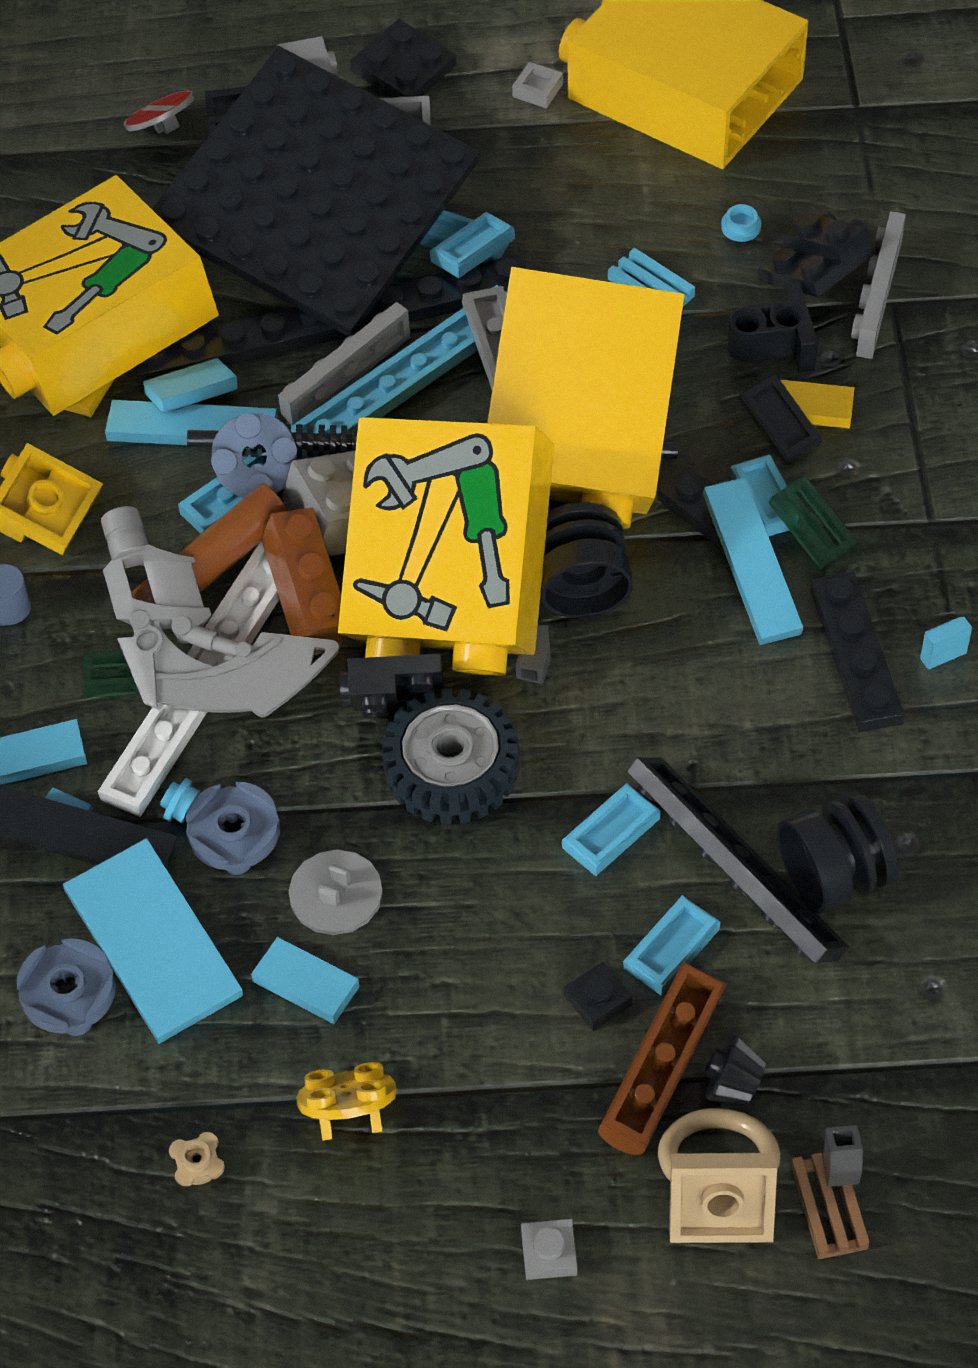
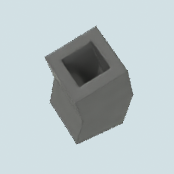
M548 624L538 625L535 654L518 655L515 664L516 679L539 684L544 683L550 665Z
M857 1125L825 1128V1147L822 1158L827 1187L856 1185L860 1183L863 1165V1146Z

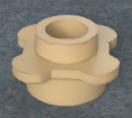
M203 1132L196 1139L189 1141L178 1139L170 1145V1157L175 1159L177 1164L175 1179L180 1185H201L222 1175L224 1163L217 1157L216 1147L218 1146V1139L215 1134ZM199 1155L201 1160L197 1163L193 1162L192 1158Z

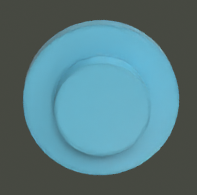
M744 204L734 205L723 216L721 229L723 234L731 240L739 242L749 241L759 235L761 219L753 207Z
M185 778L180 785L174 781L172 782L160 803V806L166 809L163 816L164 819L169 822L175 819L181 823L186 820L190 805L201 792L192 786L193 781Z

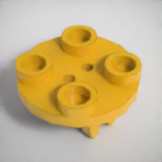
M367 1062L356 1066L354 1071L334 1074L331 1070L322 1069L308 1073L304 1077L305 1086L299 1090L296 1100L302 1114L319 1119L322 1140L324 1141L333 1139L331 1120L349 1119L370 1114L372 1133L382 1132L379 1109L386 1107L395 1099L397 1088L394 1079L384 1074V1068L381 1063Z

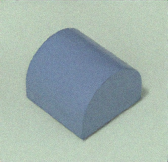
M0 564V626L14 625L28 616L31 610V601L22 572L13 565Z

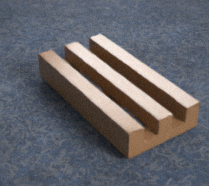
M822 1153L812 1154L811 1159L803 1160L802 1156L792 1158L791 1169L818 1260L867 1250L870 1242L853 1186H838L854 1238L853 1240H847L832 1187H827ZM815 1172L836 1243L827 1244L807 1173Z

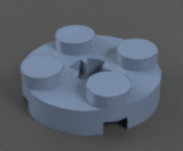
M244 413L230 419L220 428L212 444L211 465L218 480L228 491L243 498L261 483H265L275 493L280 492L285 487L292 461L297 460V447L289 429L278 419L263 413ZM257 444L262 445L266 450L262 455L267 456L265 464L263 466L254 464L252 468L247 467L243 462L247 457L242 456L244 448L246 446L254 448Z
M235 782L236 787L228 786L221 789V785L218 784L207 788L193 800L187 811L186 833L192 852L199 860L213 868L226 870L232 875H240L247 872L252 865L266 858L274 849L281 831L280 822L273 799L260 787L247 782ZM240 819L244 822L241 823L242 829L233 833L225 832V827L222 826L225 821L234 823Z
M62 939L61 945H54L48 949L44 945L33 951L26 958L18 972L17 990L21 1007L34 1025L48 1032L79 1036L88 1032L92 1024L100 1020L110 1008L115 996L116 979L107 957L96 945L81 939ZM67 977L75 978V990L67 994H59L55 984L61 979L66 983Z

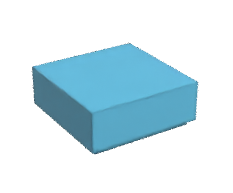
M964 616L958 617L925 631L920 659L928 670L967 653L972 626Z

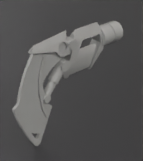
M129 506L118 507L108 511L101 518V525L111 557V561L103 569L115 616L116 619L131 624L134 632L133 637L117 639L144 704L158 709V703L181 709L212 713L252 711L259 717H266L303 689L338 654L339 645L334 640L261 632L255 643L250 645L247 642L239 643L220 636L218 632L205 628L204 625L211 617L209 607H204L192 567L195 558L171 553L149 545L144 533L145 530L140 512L137 508ZM139 565L145 567L155 604L133 599L125 571L126 568ZM162 629H172L176 641L181 644L190 643L209 651L216 650L233 658L217 666L200 662L178 649L168 639ZM315 649L324 650L325 653L312 664Z

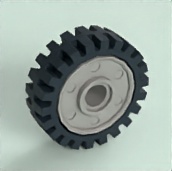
M452 688L442 689V698L436 699L433 691L423 694V704L416 698L407 702V712L400 708L394 714V723L389 722L386 728V737L383 738V765L389 789L393 791L394 797L400 805L405 802L407 811L416 815L421 810L422 818L430 822L433 821L436 814L440 815L441 824H451L453 815L459 816L460 824L470 822V813L475 812L479 819L488 815V805L496 810L503 804V795L509 797L513 790V782H516L518 777L519 744L517 732L513 728L511 718L508 714L503 715L502 707L496 702L489 706L488 697L480 693L472 700L470 690L460 689L459 696L453 697ZM449 754H455V755H457V756H455V757H445L446 755H449Z

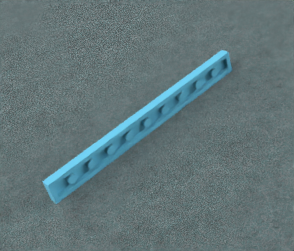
M464 308L291 426V432H296V424H303V433H307V424H314V433H318L320 424L325 425V433H330V425H336V433L341 434V425H347V434H352V425H358L359 417L382 418L478 351ZM258 449L257 457H251L250 454L243 462L249 468H252L254 464L263 466L267 457H262V449ZM302 450V458H297V460L306 459L307 450ZM313 450V457H318V450ZM325 450L324 456L329 454V450ZM216 477L181 501L178 506L180 515L198 532L202 533L240 502L243 497L228 491Z

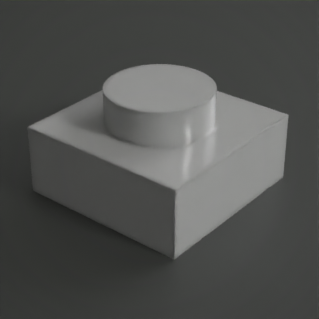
M528 62L512 85V95L514 98L547 108L563 85V72Z
M572 1219L521 1223L526 1280L577 1276Z

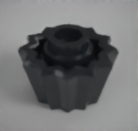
M733 1035L730 1041H727L723 1050L714 1049L706 1063L703 1075L708 1077L709 1080L706 1084L707 1088L704 1095L709 1101L746 1105L755 1094L761 1082L766 1063L737 1035Z

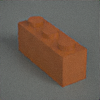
M314 508L271 513L262 536V543L290 634L293 636L334 640L340 646L344 635L338 633L341 594Z

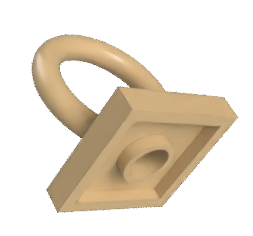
M725 1108L701 1109L690 1112L675 1120L663 1133L658 1146V1159L661 1169L670 1180V1243L773 1242L777 1170L780 1164L779 1145L773 1133L758 1119L746 1113ZM722 1128L747 1136L756 1144L760 1153L678 1154V1149L683 1140L695 1132L705 1129Z

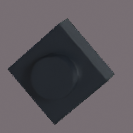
M601 962L564 986L565 998L592 1031L632 1006V995L604 962Z

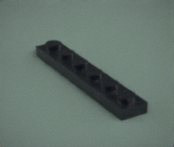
M639 757L634 761L627 772L639 783V791L649 800L658 803L669 814L668 820L676 829L689 834L700 845L698 850L701 855L709 862L719 865L731 877L729 881L734 889L742 895L750 897L762 909L761 915L770 925L783 930L795 942L793 947L801 957L815 964L839 961L849 948L843 939L662 757Z

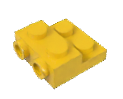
M27 443L19 457L14 454L10 455L0 474L1 477L5 478L0 486V532L20 543L27 536L63 555L100 493L103 483Z

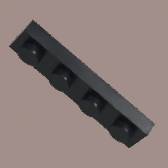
M854 571L811 579L810 591L858 732L903 724L905 714Z

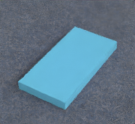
M147 838L63 884L64 891L99 948L104 952L110 966L158 1044L243 996L241 986Z

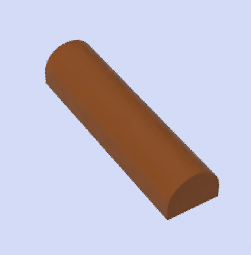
M261 483L177 553L195 558L192 567L200 593L262 542V536L271 513L288 511L281 499L265 483ZM148 578L131 591L133 599L155 604Z
M682 962L598 1129L599 1135L609 1145L632 1155L644 1153L727 985L726 983Z

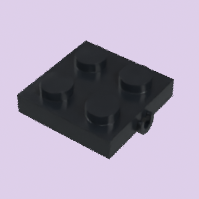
M398 19L350 60V71L369 82L373 91L378 95L386 93L392 98L423 96L456 66L457 55Z

